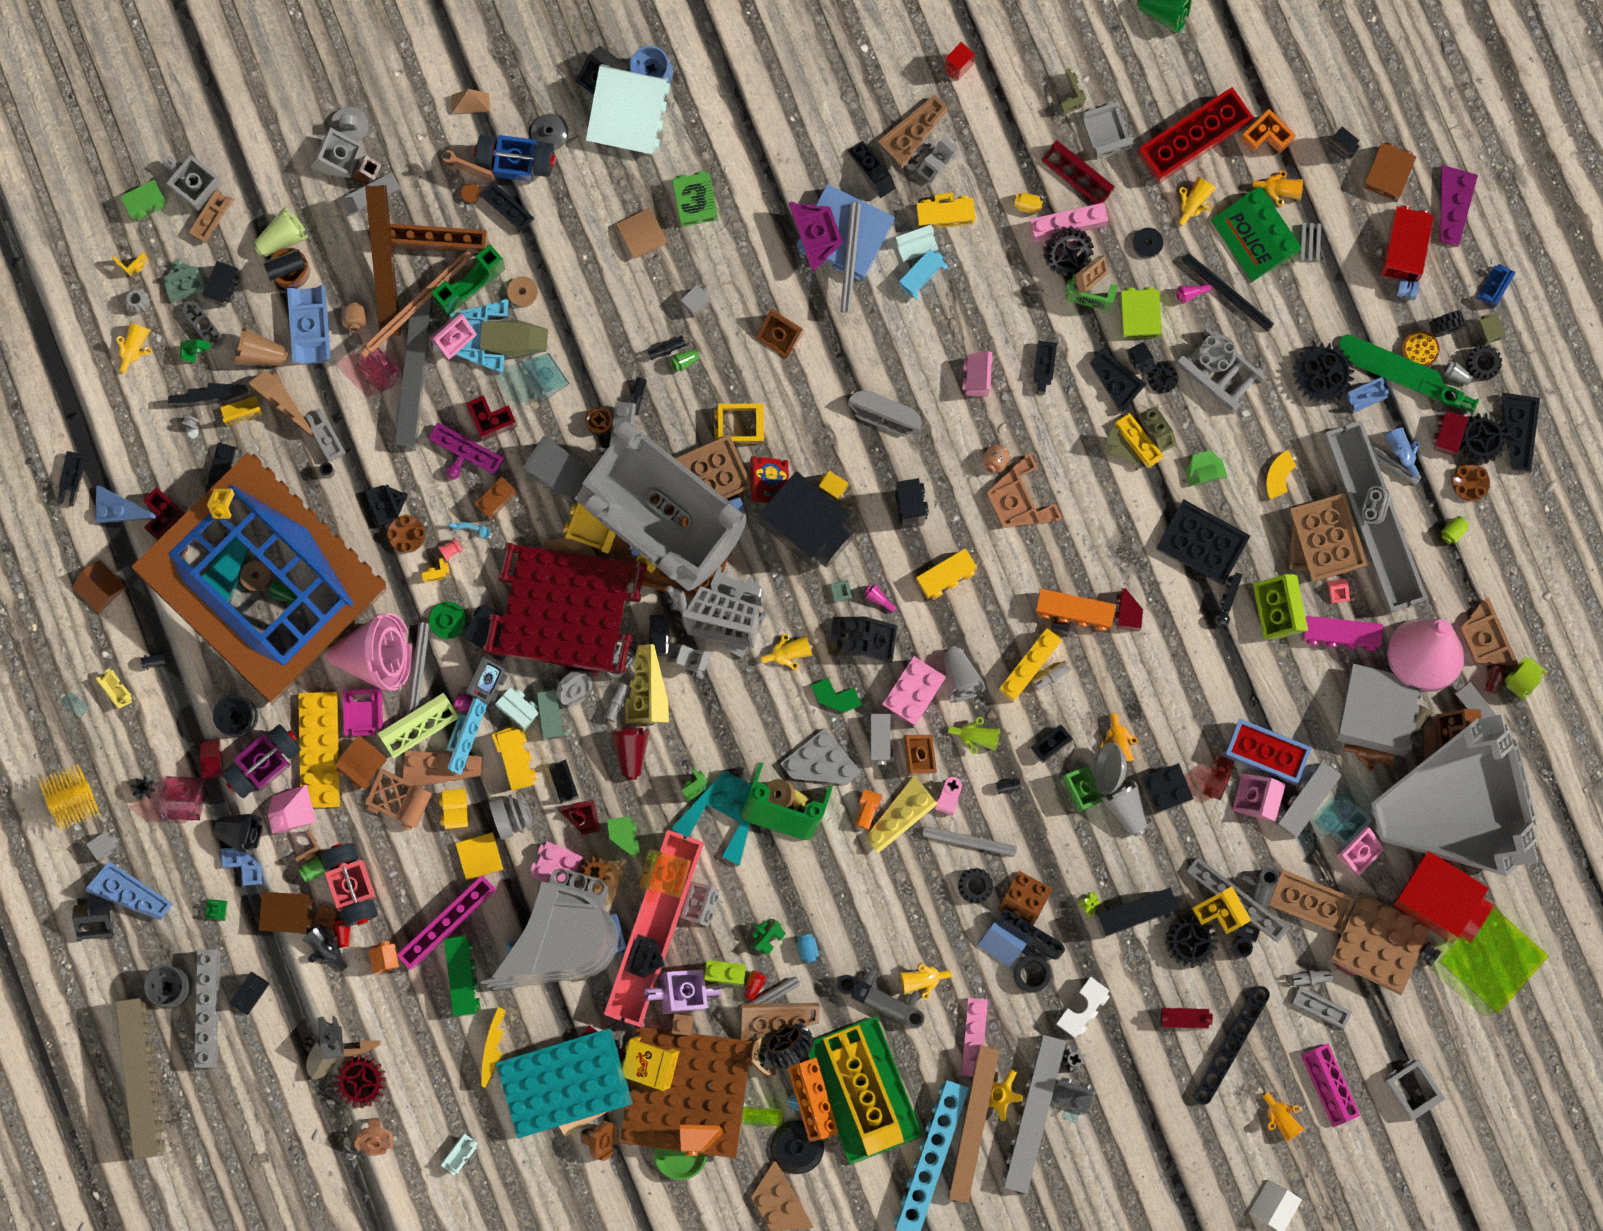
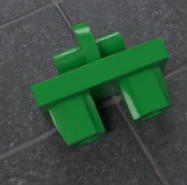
M773 918L769 923L763 920L760 925L754 922L752 926L756 930L751 935L755 939L750 945L757 951H762L768 955L774 948L768 942L769 939L774 936L780 941L786 933L780 927L781 924Z

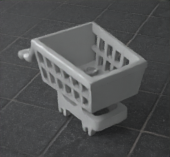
M719 566L711 582L712 590L700 586L688 608L684 591L674 588L672 585L667 586V592L673 601L670 608L671 610H679L681 612L682 624L687 635L754 648L760 620L758 606H762L765 599L764 590L758 587V578L755 583H752L753 577L750 576L748 581L744 583L727 577L728 568H725L724 572L721 573L722 568ZM705 607L710 608L707 615L702 614ZM714 611H718L717 617L712 616ZM725 613L728 614L726 620L723 619ZM697 621L703 622L700 630L694 628ZM708 623L713 624L711 632L704 631ZM717 626L723 627L721 634L715 633ZM727 628L733 629L731 636L725 635ZM737 630L743 632L741 638L735 637ZM747 633L749 635V640L745 639Z

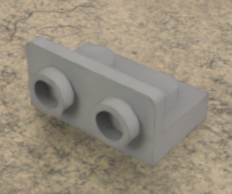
M692 881L680 918L708 927L713 919V911L719 900L720 890Z

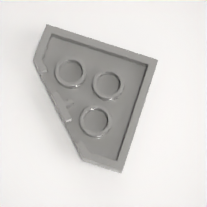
M826 728L780 763L794 780L847 785L861 774V771Z

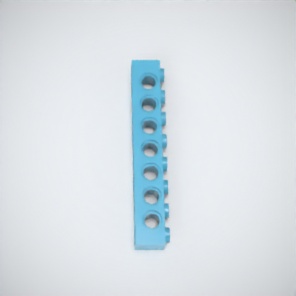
M946 1080L945 1084L941 1083L938 1091L941 1097L939 1103H934L931 1112L935 1114L933 1121L929 1120L925 1131L928 1132L926 1140L922 1139L919 1150L922 1153L920 1159H915L912 1168L915 1169L914 1176L909 1177L906 1188H909L907 1196L903 1195L900 1206L903 1207L900 1215H896L893 1223L896 1226L895 1230L921 1231L969 1090L968 1087ZM946 1097H952L955 1100V1105L952 1108H947L944 1105ZM941 1115H945L949 1120L945 1127L938 1124V1117ZM934 1134L941 1135L942 1143L940 1145H934L931 1142V1137ZM929 1152L936 1156V1161L933 1164H928L925 1161V1155ZM922 1171L928 1172L930 1176L926 1183H922L918 1178L919 1173ZM915 1190L922 1191L923 1199L916 1202L913 1200L912 1193ZM908 1209H914L917 1212L914 1220L906 1218V1211Z

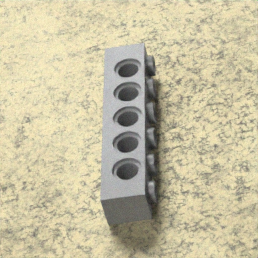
M197 949L195 1068H217L219 950Z

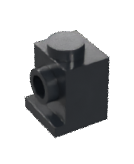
M1144 342L1127 349L1129 362L1133 364L1135 369H1139L1142 375L1156 369L1154 357Z

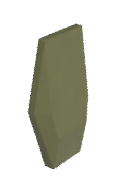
M520 320L483 321L480 349L514 358L547 352L548 329Z

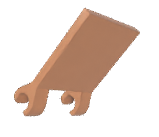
M446 150V153L451 154L449 159L443 158V161L448 163L446 164L448 169H461L495 182L496 179L492 171L457 158L451 150Z

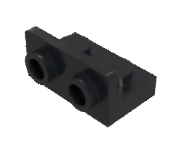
M251 971L229 1004L244 1014L249 1015L270 983Z

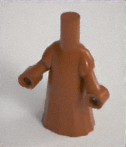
M1344 744V752L1355 753L1356 757L1366 765L1367 770L1370 772L1375 769V765L1370 763L1369 760L1393 766L1394 754L1357 745Z

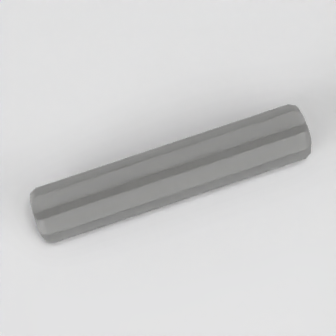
M1373 448L1375 458L1379 463L1413 485L1419 482L1421 479L1420 475L1413 478L1407 467L1380 449Z
M794 976L748 1004L771 1003L800 986V981Z

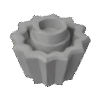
M134 289L125 296L124 304L131 314L145 312L146 308L149 307L150 299L148 298V293H144L143 289Z

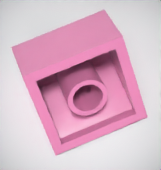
M992 352L968 354L967 360H964L963 371H967L966 379L963 378L962 390H966L965 396L988 397L991 382Z
M1242 773L1232 811L1260 819L1276 821L1285 784L1273 778Z

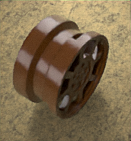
M600 406L593 407L587 412L585 422L592 434L601 436L611 430L613 420L611 413L606 408Z

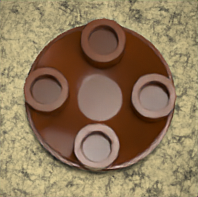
M1474 464L1460 466L1454 473L1452 487L1456 495L1461 499L1477 501L1488 493L1490 478L1485 468Z
M406 514L394 519L387 530V538L390 545L402 553H411L419 549L424 543L426 536L425 528L421 521Z

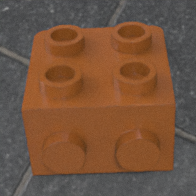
M357 736L334 763L337 767L335 771L342 777L346 775L352 779L350 783L358 790L361 787L366 789L370 785V780L385 764L387 758L361 736Z

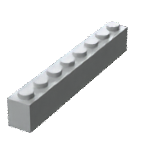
M1042 1035V1039L1038 1038L1035 1049L1038 1050L1037 1058L1033 1057L1030 1067L1034 1069L1032 1077L1028 1076L1026 1088L1029 1089L1027 1096L1023 1095L1021 1107H1024L1022 1115L1018 1114L1016 1126H1019L1017 1134L1014 1133L1011 1140V1145H1014L1012 1153L1009 1152L1006 1164H1009L1008 1171H1004L1001 1183H1004L1003 1188L1025 1194L1028 1193L1066 1044L1065 1040Z

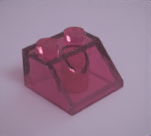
M166 776L160 798L161 818L200 821L204 802L205 779Z

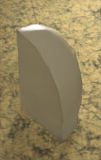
M315 1043L307 1058L306 1069L308 1075L312 1079L324 1077L334 1067L339 1057L325 1059L321 1045Z

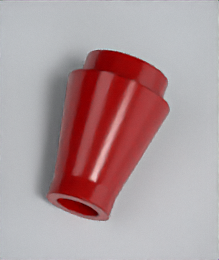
M343 919L334 920L332 927L335 936L338 938V947H350L351 926H345Z
M752 970L751 974L749 973L743 996L754 1000L766 983L765 979L767 976Z

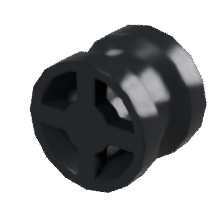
M1428 942L1420 951L1418 958L1425 960L1426 964L1430 967L1439 957L1441 951L1434 949L1432 944Z

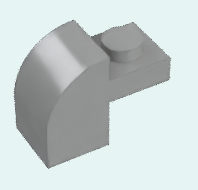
M943 137L933 152L924 159L917 172L932 183L949 166L958 149Z
M672 644L666 662L701 673V671H705L709 664L710 653L694 650L682 644Z

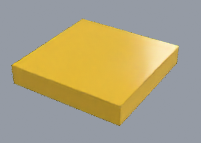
M493 832L456 843L466 881L504 870Z

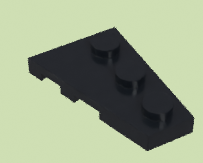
M1103 349L1090 362L1091 368L1122 414L1146 386V383Z

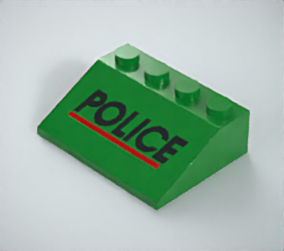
M1261 186L1249 192L1211 219L1212 224L1252 283L1298 255L1302 249Z

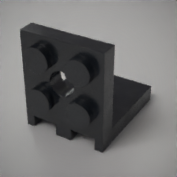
M866 616L833 617L828 655L863 656L884 663H893L897 625Z

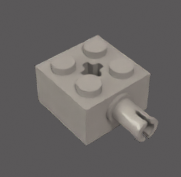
M192 155L182 165L171 156H168L166 158L168 162L164 160L162 163L164 167L174 174L167 181L168 187L199 212L209 201L214 191L218 190L223 184L220 177Z

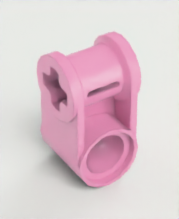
M950 777L946 780L935 810L954 815L962 787L961 781L958 778ZM955 781L958 789L950 791V787L947 784Z

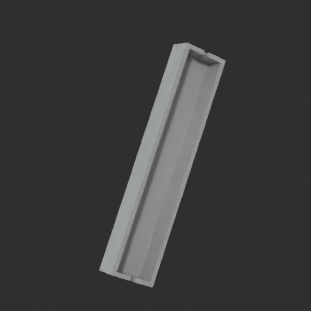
M1362 420L1346 425L1344 428L1340 427L1326 432L1323 436L1342 491L1346 495L1358 535L1387 614L1389 615L1404 610L1406 607L1410 608L1424 603L1428 598L1391 499L1386 517L1382 523L1369 524L1362 518V509L1368 490L1373 486L1387 488Z

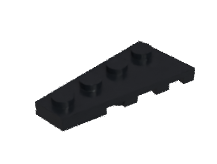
M1502 392L1501 397L1506 433H1508L1507 445L1511 471L1531 473L1540 398Z

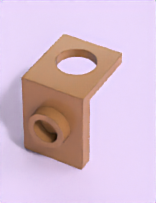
M310 829L306 831L315 847L296 857L295 860L298 863L304 860L307 862L315 858V854L322 851Z

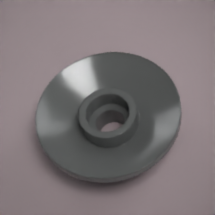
M542 115L532 125V139H535L537 143H552L554 150L561 148L568 139V126L557 115ZM552 128L553 131L551 133H547L546 129Z

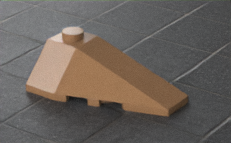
M265 370L249 382L250 387L257 395L309 436L314 437L313 431L280 382L281 378L273 371L269 373Z

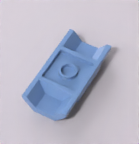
M325 285L309 289L287 288L292 362L305 365L324 363L331 360Z

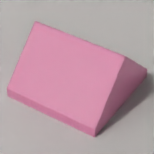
M457 312L429 338L450 359L477 334L464 315Z
M1366 826L1338 853L1337 857L1359 877L1385 848L1371 829Z

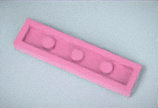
M968 998L961 1076L973 1077L979 1044L984 1046L987 999Z

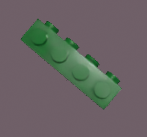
M468 936L444 939L453 1017L476 1015L478 1010L481 1009L480 998H476L475 990L479 989L478 980L473 977V971H476L475 959H471V952L474 951L473 941L469 940Z

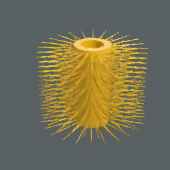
M79 764L77 765L79 770L73 765L75 773L71 768L70 772L67 768L65 769L66 774L62 770L64 777L58 772L60 780L55 773V779L52 775L50 776L52 780L48 781L49 784L46 783L45 779H43V783L41 780L39 781L48 809L58 827L62 824V827L65 828L63 821L67 823V827L69 826L67 821L72 825L71 818L74 820V823L77 822L75 821L76 819L79 822L80 817L84 821L82 814L88 819L86 811L91 818L90 809L95 816L96 814L92 806L95 807L96 813L99 814L96 801L93 798V792Z

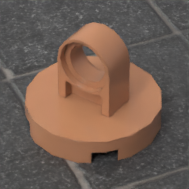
M369 1118V1127L355 1134V1148L358 1151L360 1149L364 1150L366 1155L377 1156L386 1154L387 1149L392 1150L394 1145L393 1134L387 1129L381 1128L380 1118Z

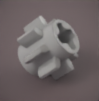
M1070 1048V1054L1063 1055L1064 1058H1067V1062L1063 1065H1069V1071H1072L1074 1067L1080 1071L1079 1065H1086V1062L1083 1061V1057L1086 1054L1081 1055L1079 1053L1080 1048H1077L1076 1052H1073ZM1076 1054L1078 1055L1077 1059L1080 1061L1073 1065L1070 1057Z

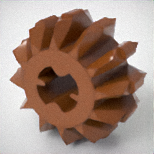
M592 856V863H589L587 859L584 860L588 865L587 867L580 865V869L585 871L580 874L590 876L593 868L596 870L599 868V876L595 877L594 875L593 878L600 879L604 883V878L607 880L611 879L605 873H611L612 869H604L609 863L606 861L601 865L602 857H599L598 862H596L595 857Z

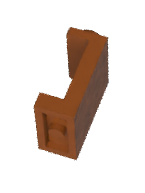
M1381 143L1362 188L1397 202L1417 156H1414L1411 151L1399 150L1391 143Z

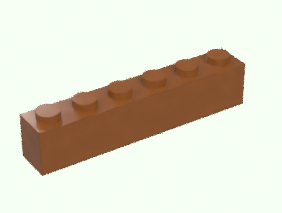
M390 223L393 248L461 253L467 250L470 253L479 254L488 246L487 230Z

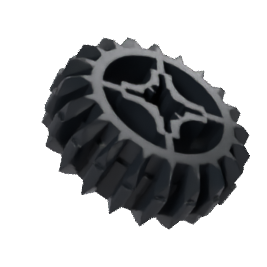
M1070 225L1067 230L1065 226H1062V231L1059 232L1058 229H1055V235L1049 234L1051 240H1045L1047 245L1043 247L1045 263L1047 266H1050L1051 271L1056 270L1058 275L1062 272L1066 277L1069 272L1071 275H1074L1076 270L1079 272L1081 267L1087 266L1086 262H1091L1090 256L1094 255L1092 239L1090 236H1087L1086 231H1081L1079 227L1074 229ZM1065 246H1067L1068 249H1070L1071 256L1067 252Z
M1477 413L1475 418L1472 415L1469 416V421H1467L1460 444L1462 447L1459 448V451L1465 450L1466 453L1463 456L1466 458L1470 455V462L1477 458V464H1480L1482 459L1485 464H1488L1489 459L1494 462L1496 457L1500 458L1502 456L1500 451L1504 452L1506 450L1504 445L1508 443V440L1503 438L1507 437L1508 433H1502L1506 427H1499L1501 420L1499 419L1494 422V415L1489 419L1487 413H1484L1482 418L1480 413ZM1477 425L1476 435L1468 438L1469 429ZM1484 425L1491 428L1494 432H1488ZM1480 435H1481L1482 438H1488V439H1486V440L1483 442L1482 439H1477V438H1479ZM1497 439L1495 449L1488 452V443ZM1471 445L1478 446L1480 452L1473 449Z
M1192 915L1188 918L1189 922H1187L1185 917H1182V924L1178 920L1174 922L1177 928L1174 926L1169 927L1173 934H1166L1171 940L1165 941V944H1171L1172 947H1169L1167 952L1173 950L1174 954L1170 956L1171 959L1176 956L1179 957L1176 963L1179 964L1183 960V967H1187L1188 962H1190L1191 968L1195 967V962L1201 967V960L1205 963L1209 962V959L1206 957L1207 955L1211 958L1214 957L1210 950H1217L1216 946H1212V943H1218V939H1212V936L1217 935V932L1210 933L1209 930L1213 928V925L1206 928L1205 925L1207 923L1201 925L1198 918L1194 922ZM1188 926L1187 937L1176 939L1179 931L1183 927ZM1194 926L1204 932L1206 939L1199 938L1196 935ZM1191 937H1194L1196 941L1201 942L1194 944L1192 948L1190 947V944L1188 945L1185 941L1189 940ZM1207 944L1205 952L1195 958L1197 946ZM1177 945L1185 946L1188 949L1189 957L1183 955Z
M789 1024L787 1027L783 1026L781 1030H777L775 1034H771L772 1037L766 1040L767 1043L763 1045L764 1049L762 1051L765 1060L774 1069H787L789 1066H794L797 1062L800 1063V1060L805 1059L806 1055L811 1053L810 1050L814 1047L813 1036L810 1030L803 1024Z

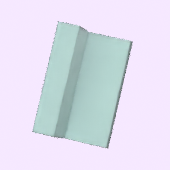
M932 225L897 236L895 240L903 262L923 256L929 249L933 252L939 250L934 238Z

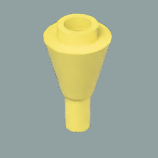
M795 790V799L792 804L796 811L803 813L811 799Z

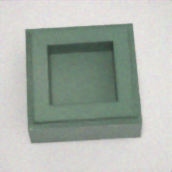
M848 580L829 584L833 603L852 599Z

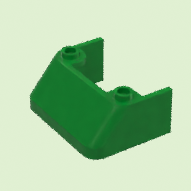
M756 763L740 810L741 818L746 822L800 840L811 839L824 816L833 786H825L820 802H810L807 804L804 813L768 802L769 788L765 784L758 782L763 763Z

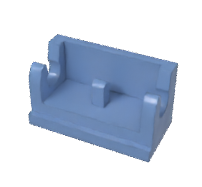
M1383 377L1346 394L1345 398L1353 413L1388 398L1389 391L1383 385L1385 382Z

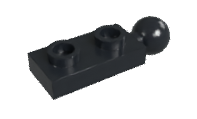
M1235 572L1233 577L1229 576L1226 584V587L1229 588L1227 595H1222L1220 605L1223 606L1221 612L1215 616V623L1220 627H1225L1230 623V616L1228 614L1242 578L1240 573Z

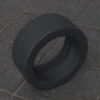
M1029 955L1022 958L1016 964L1014 979L1021 990L1036 993L1048 985L1051 979V969L1043 958ZM1028 963H1037L1044 971L1042 981L1035 986L1026 984L1021 977V970Z

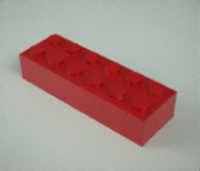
M1231 87L1141 146L1137 155L1157 183L1160 184L1251 124L1254 117L1234 88Z

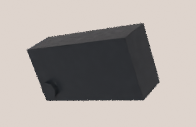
M1171 887L1097 914L1095 920L1102 938H1106L1162 916L1165 919L1176 915L1175 911L1179 908Z

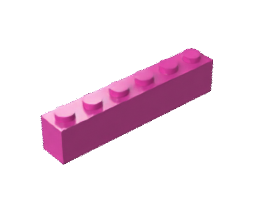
M482 875L399 952L397 957L412 971L497 890Z

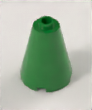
M1138 0L1137 5L1143 13L1171 31L1180 33L1186 24L1183 22L1185 17H1189L1192 0Z

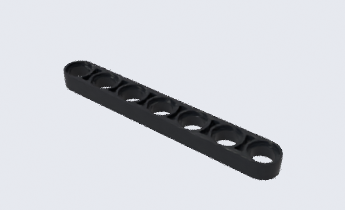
M1258 986L1252 990L1195 1090L1194 1099L1198 1104H1208L1215 1095L1269 1000L1270 992L1266 987ZM1258 989L1265 991L1266 997L1264 1000H1258L1255 997ZM1248 1006H1253L1256 1009L1254 1017L1246 1015V1008ZM1244 1023L1247 1030L1244 1034H1239L1236 1031L1237 1024ZM1229 1040L1236 1041V1050L1230 1051L1227 1049L1226 1044ZM1219 1057L1227 1059L1228 1064L1225 1068H1220L1217 1065ZM1211 1073L1216 1074L1218 1077V1082L1215 1085H1211L1207 1081V1077ZM1201 1090L1208 1093V1099L1205 1102H1201L1198 1099L1197 1095Z

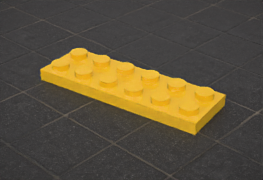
M338 692L299 693L300 787L307 785L313 809L340 808L339 773L335 771L337 767L334 765L339 758Z

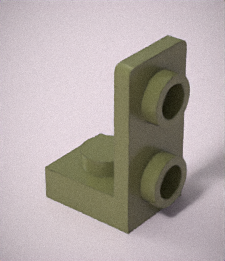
M1070 69L1066 70L1065 76L1075 98L1068 97L1062 101L1063 103L1060 105L1062 115L1082 108L1084 100H1086L1083 90H1079L1077 86L1078 78L1076 74L1072 73Z
M1157 407L1140 414L1142 421L1153 435L1156 447L1161 453L1177 445L1174 431Z
M1112 427L1103 453L1138 465L1141 459L1125 440L1117 436L1119 429Z

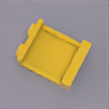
M578 501L576 504H572L569 512L572 515L569 522L566 521L562 531L565 533V538L601 549L602 552L609 554L616 534L585 510L584 506Z

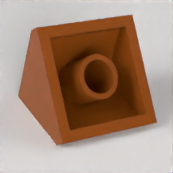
M770 309L756 339L785 358H788L803 336V329L778 312Z
M99 560L81 571L72 588L100 614L126 586Z
M903 735L907 777L937 773L932 735Z

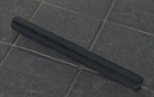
M1190 253L1184 256L1183 263L1264 330L1269 331L1274 326V323L1194 256Z

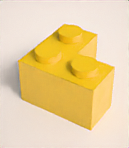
M1232 886L1192 908L1201 925L1217 917L1226 934L1251 921Z

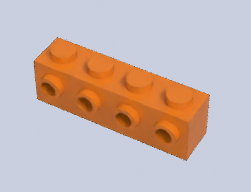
M1040 589L1035 614H1039V618L1042 619L1053 617L1058 618L1057 621L1061 623L1072 621L1076 622V625L1080 627H1088L1090 625L1095 626L1096 630L1106 631L1112 627L1116 604Z
M817 1058L803 1060L800 1063L797 1062L794 1066H789V1075L809 1142L822 1140L837 1134L836 1122Z

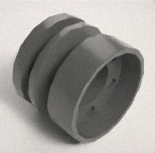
M161 965L148 973L144 982V990L147 998L152 1003L158 1006L175 1008L188 1000L192 991V983L188 974L180 968ZM169 983L174 985L171 987L172 991L167 990Z

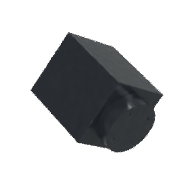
M798 471L790 477L759 513V524L811 568L817 561L826 568L830 566L847 547L856 533L848 527L850 515Z

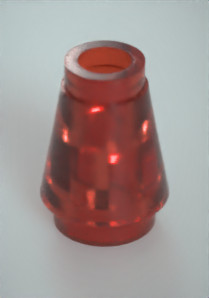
M1493 665L1492 669H1489L1485 690L1496 694L1508 676L1506 675L1508 670Z

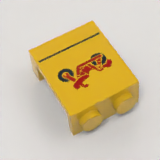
M638 1036L630 1039L625 1047L626 1057L622 1061L624 1077L662 1091L669 1089L679 1050L673 1048L667 1051L640 1042L641 1037Z

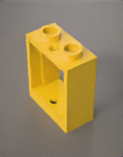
M764 403L718 404V409H714V421H718V428H714V439L725 437L723 436V411H756V436L730 437L734 445H764Z

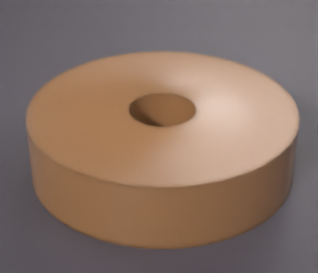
M520 276L509 283L507 294L513 305L525 308L531 306L536 301L538 289L532 279ZM521 289L526 290L524 295L519 294Z
M248 562L240 572L241 583L249 591H263L271 583V571L263 562ZM258 573L259 578L254 580L253 575Z
M775 779L769 782L767 785L770 791L768 802L789 808L795 799L793 785L783 779Z

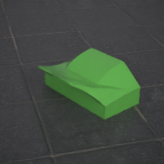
M1213 450L1192 455L1189 465L1185 468L1190 487L1227 478L1223 460L1217 457Z

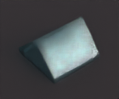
M549 353L523 363L524 370L545 400L570 384Z

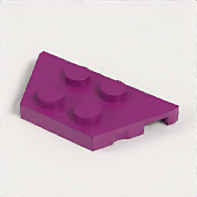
M791 201L789 206L813 272L842 245V239L831 207L797 204Z

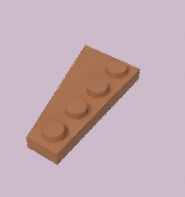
M405 751L403 779L421 787L453 780L480 777L483 757L468 755L465 767L461 775L447 769L452 754ZM402 784V790L409 789V786Z

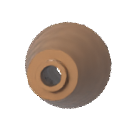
M242 327L234 364L281 366V363L286 362L288 352H285V347L248 328Z

